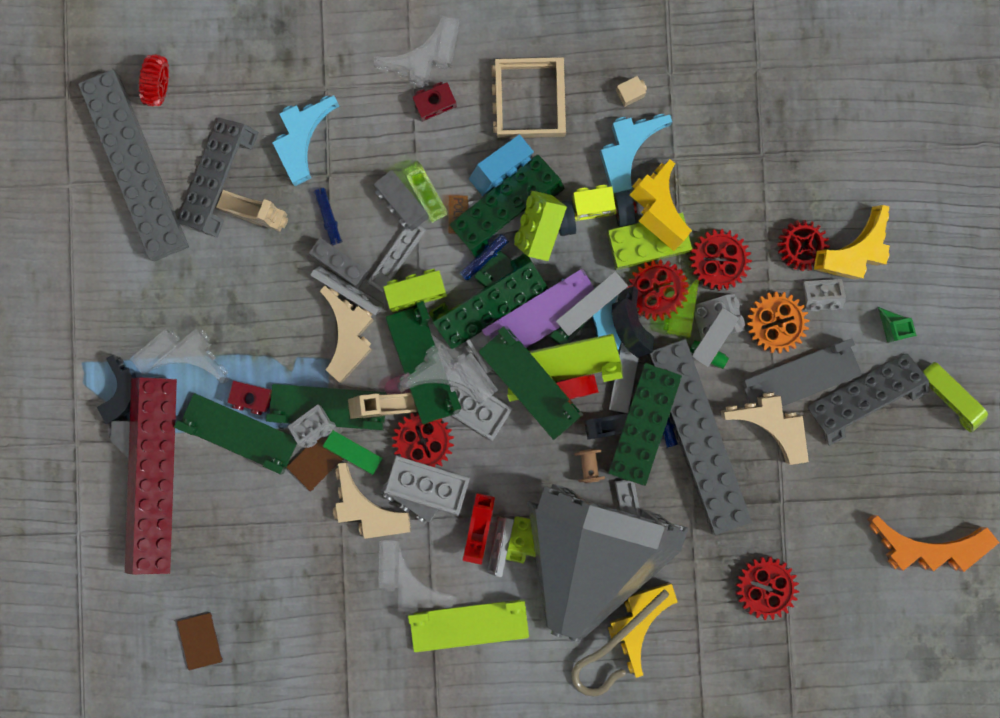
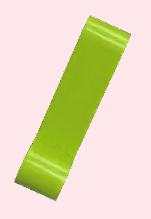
M933 362L922 371L929 380V388L960 417L961 425L968 432L972 433L986 421L988 412L938 363Z

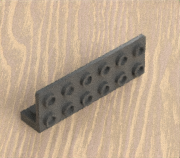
M223 118L217 119L180 212L179 224L201 230L218 238L224 220L212 214L239 144L252 150L259 132L243 123Z
M853 338L741 381L749 403L756 402V405H758L757 397H763V393L774 392V395L781 396L783 407L861 376V370L851 348L855 345Z
M904 354L808 406V410L824 431L825 441L830 446L846 437L845 427L908 394L912 401L929 393V380L910 355Z

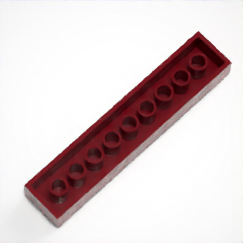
M131 378L124 572L127 574H170L177 379Z

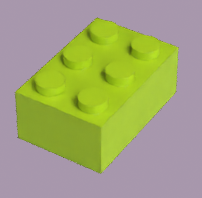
M532 191L527 199V207L521 217V225L515 235L514 245L528 257L549 261L567 206L552 195Z
M435 269L426 270L424 275L421 276L416 274L406 276L404 281L392 280L387 282L386 286H383L392 313L413 307L417 302L424 301V303L447 297L440 271H435Z

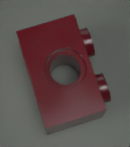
M439 82L433 85L432 89L427 91L425 89L420 90L413 96L414 104L422 122L457 107L448 82L444 84ZM435 96L439 98V101L436 104H431L429 102V99L431 97Z
M233 381L227 403L233 404L232 408L243 411L245 407L251 409L250 413L262 415V412L268 413L272 390ZM252 393L254 395V401L253 403L248 404L246 402V396Z

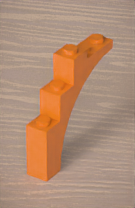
M872 515L867 519L870 522V529L883 538L881 540L883 545L888 550L892 549L886 554L889 558L888 563L893 569L904 571L919 558L918 563L924 570L928 569L934 572L949 559L948 564L955 571L965 572L1000 543L987 527H980L971 534L954 541L923 543L899 534L890 528L878 515Z

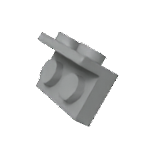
M842 279L804 281L803 289L806 299V311L838 310L843 308L846 295Z
M483 331L466 341L468 345L465 348L470 356L475 355L478 361L475 364L481 373L485 371L488 374L493 369L480 355L479 350L490 342L491 338L489 335L485 336Z
M316 405L288 426L297 444L305 448L314 446L319 438L329 435L332 429L336 427L335 423L329 420L321 405Z

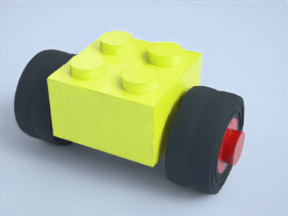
M607 185L596 186V189L588 190V188L577 189V192L573 193L572 202L571 200L560 201L567 206L559 229L560 236L576 234V221L613 216V214L616 215L619 227L635 224L637 208L636 203L633 202V198L630 196L631 192L624 191L614 193L613 195L612 187H607Z

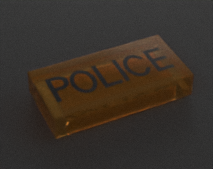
M449 195L450 224L468 210V196ZM448 225V234H456Z

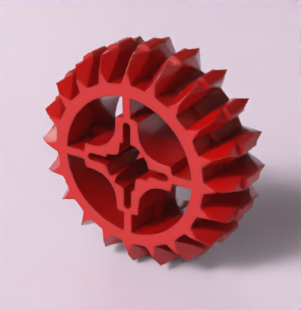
M147 55L140 70L139 97L143 104L152 107L161 106L168 88L169 64L167 59L161 55Z
M798 220L794 222V225L790 223L788 224V229L784 228L782 230L784 235L778 237L783 241L777 243L778 247L783 248L778 251V254L784 253L785 256L781 260L788 259L786 266H790L793 263V270H796L799 266L800 271L803 272L805 266L808 271L812 270V265L814 267L817 253L812 246L814 238L817 242V251L830 248V245L824 244L829 238L822 237L826 231L819 232L818 230L821 226L817 225L814 228L813 221L808 225L806 220H803L801 224ZM797 231H805L809 234L805 238H802L799 235H794L793 233ZM789 240H792L791 243L795 247L793 253H791L789 248ZM808 240L806 242L805 248L799 251L801 249V243ZM801 254H806L807 256H812L813 259L800 260L797 257Z

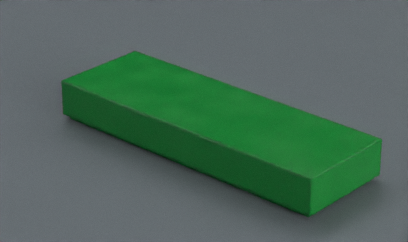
M332 430L323 445V448L371 475H374L383 459Z

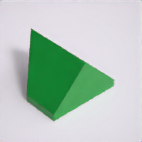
M878 307L887 343L917 336L912 318H906Z

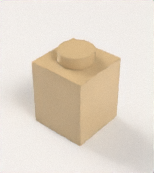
M638 76L618 85L616 88V92L624 107L644 98L647 90L644 81L639 80Z

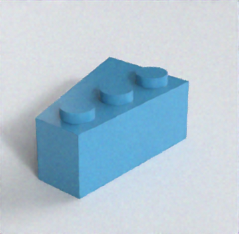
M519 134L477 164L469 180L479 193L484 196L491 189L500 185L506 177H511L516 173L517 168L523 167L530 162V157L534 151Z

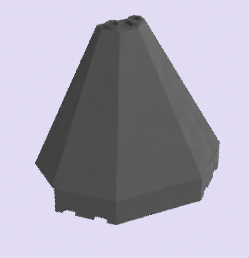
M552 484L551 488L544 486L539 504L531 501L527 502L547 628L552 630L551 634L557 637L565 635L570 640L580 642L581 638H585L682 551L688 527L671 523L660 514L643 509L641 515L636 516L591 503L582 499L572 489Z

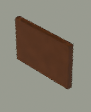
M327 436L319 438L314 446L305 448L287 466V469L310 492L344 460L323 448L328 438Z
M211 613L177 621L189 671L223 662Z

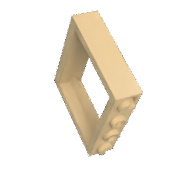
M564 57L495 59V65H492V77H496V84H492V95H496V103H493V114H497V121H493V133H497V138H515L519 134L522 138L565 137ZM556 68L557 129L503 130L501 70Z

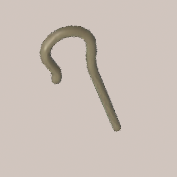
M665 589L607 644L575 664L572 669L571 678L573 685L579 692L592 697L602 695L611 688L617 679L625 676V670H617L609 676L602 686L594 689L587 688L579 679V673L583 667L611 651L669 596Z

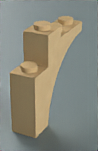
M223 190L216 207L222 212L261 227L262 225L278 232H281V229L285 228L288 222L287 213L277 209L271 201L265 199L257 201Z
M324 286L320 292L330 303L338 324L337 348L331 363L325 370L342 384L372 351L369 347L371 343L364 336L361 339L359 336L374 321L371 318L373 314L364 308L361 309L359 306L352 311L353 306L346 299L342 302L337 297L339 295L337 291Z
M774 392L763 393V397H757L758 405H756V402L746 403L745 407L737 408V405L727 406L726 410H721V418L724 420H745L764 428L778 443L785 463L793 465L809 462L803 416L796 415V412H788L783 417L781 396L774 395Z
M411 393L393 395L370 394L348 399L350 419L417 412Z
M348 463L338 464L339 468H336V477L341 482V487H338L339 498H343V502L336 503V507H333L334 519H338V523L361 520L359 532L360 535L364 536V539L411 532L409 512L389 511L369 501L355 485Z

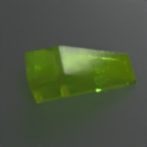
M418 160L402 169L404 176L422 207L428 213L432 223L449 214Z
M694 280L687 289L689 294L684 295L687 298V302L681 301L684 308L677 307L678 314L671 312V318L668 317V319L664 320L663 330H666V335L682 338L691 337L699 280Z

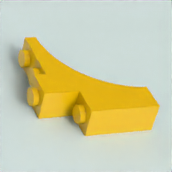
M669 159L666 164L661 163L656 168L655 172L657 174L654 172L651 176L647 174L643 180L638 178L632 185L634 190L630 196L644 207L641 211L643 216L639 222L675 251L692 230L678 214L670 195L669 178L675 163Z
M873 206L865 228L849 245L838 250L817 251L814 270L850 279H862L867 270L866 263L876 266L887 264L890 246L883 244L886 237L885 230L889 219V206Z
M670 582L634 593L624 602L627 613L631 612L632 615L610 621L611 626L608 627V631L612 639L664 589L669 593V596L621 640H624V643H621L624 655L628 654L630 662H627L630 674L634 673L636 678L643 676L641 648L647 629L663 610L678 603L673 585Z

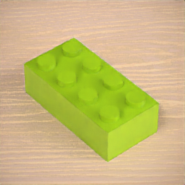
M683 212L678 213L682 220L685 222ZM642 223L608 230L607 232L616 270L644 264L645 262L649 263L652 260L657 261L686 254L692 250L689 235L673 251Z

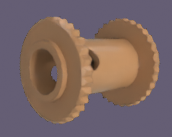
M600 449L581 450L574 454L575 456H581L584 479H579V483L598 482L605 479V476L599 477L596 453L601 452ZM589 470L593 471L592 475L588 474Z

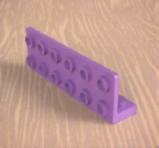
M582 268L482 331L485 336L489 335L492 340L499 334L498 330L503 326H508L527 348L560 328L556 321L595 288Z

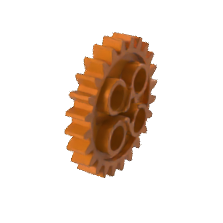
M777 291L774 292L773 297L770 293H767L766 299L763 296L759 298L761 303L757 301L753 303L756 308L749 309L753 314L746 317L751 320L746 326H750L752 329L747 333L754 334L751 341L757 339L756 346L763 344V351L769 347L770 353H773L776 349L777 353L781 354L783 348L787 353L789 352V346L792 349H796L795 342L802 344L800 337L805 338L807 336L803 331L809 330L807 326H804L805 323L810 322V320L804 319L808 312L801 311L804 305H797L799 299L794 302L792 301V294L786 298L785 292L780 297ZM781 306H785L788 309L786 316L780 313L779 309ZM762 312H767L770 315L768 322L762 320ZM791 316L794 317L793 320L784 322L779 326L775 325L762 329L763 325L773 323L776 319L779 321ZM787 324H791L794 327L792 334L786 331ZM769 330H773L776 333L774 340L768 338L767 333Z

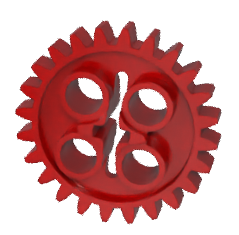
M714 229L712 236L706 232L705 238L702 236L698 238L700 243L695 242L693 244L697 249L690 251L694 256L690 257L689 260L694 261V263L689 267L696 269L692 275H699L696 280L697 282L704 280L703 287L710 284V290L716 286L717 291H720L723 286L725 291H727L729 284L732 288H735V281L741 284L742 280L740 277H747L744 271L751 269L746 266V264L752 262V260L747 259L751 252H745V249L749 246L742 245L744 239L737 240L738 234L732 237L731 230L724 234L723 229L717 234V231ZM707 246H713L716 249V253L714 255L709 254ZM726 247H732L735 250V254L733 256L728 255ZM721 256L723 260L736 259L737 262L724 261L720 264L717 260L704 261L703 258L717 259ZM706 265H713L715 272L713 274L708 273ZM725 266L733 267V275L725 272Z
M662 259L659 260L658 264L652 260L650 266L645 262L644 269L638 267L639 273H632L635 279H629L632 285L627 288L635 286L638 289L637 311L639 316L641 317L645 314L646 320L652 316L654 321L659 316L664 321V315L671 318V312L678 314L676 308H684L681 301L687 302V298L684 295L689 294V291L685 289L689 287V284L684 282L687 280V277L682 275V269L677 270V265L671 266L670 261H667L664 265ZM662 275H667L664 281H659ZM645 283H649L647 289H641ZM674 291L672 297H666L668 292ZM651 300H657L655 305L649 306Z
M410 413L411 419L403 417L405 423L398 422L401 429H394L398 436L392 437V439L397 440V443L393 444L392 447H398L394 455L400 454L402 458L436 468V464L442 467L441 460L448 461V458L445 456L446 453L452 454L448 448L454 447V444L449 443V440L454 439V436L448 435L452 429L445 428L448 422L442 424V419L427 423L432 424L434 427V431L427 435L423 432L424 425L421 423L418 413L416 417L413 413ZM416 426H419L423 438H428L426 445L431 454L430 458L427 457L424 446L418 444L421 439L415 428ZM409 431H413L416 434V439L413 442L406 440L405 436ZM434 441H438L441 444L439 452L431 450L430 446ZM416 449L423 451V457L420 460H416L413 457V452Z
M768 556L766 562L764 557H760L759 563L756 559H753V565L746 563L747 571L741 569L744 575L737 576L741 583L735 584L740 587L736 594L742 595L738 601L745 602L742 608L746 609L749 607L748 613L750 615L755 611L756 618H759L761 614L764 620L767 619L768 615L774 620L775 614L781 618V611L788 614L789 612L786 607L790 606L793 608L794 606L791 601L798 600L793 596L794 593H799L798 590L794 589V586L799 585V583L793 581L797 575H790L792 568L785 569L786 562L779 565L780 559L778 558L772 562V557ZM764 570L766 577L764 580L759 581L757 574L759 571ZM782 577L784 584L782 587L777 588L775 581ZM751 581L758 582L765 586H768L769 584V587L783 592V595H778L774 592L768 590L766 591L761 587L752 585ZM758 589L759 596L752 599L750 596L751 591ZM771 596H776L777 603L773 606H770L768 602L769 598Z

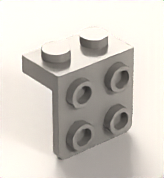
M735 294L725 295L693 306L701 340L723 308L740 318L730 334L745 331V321L740 315V304Z

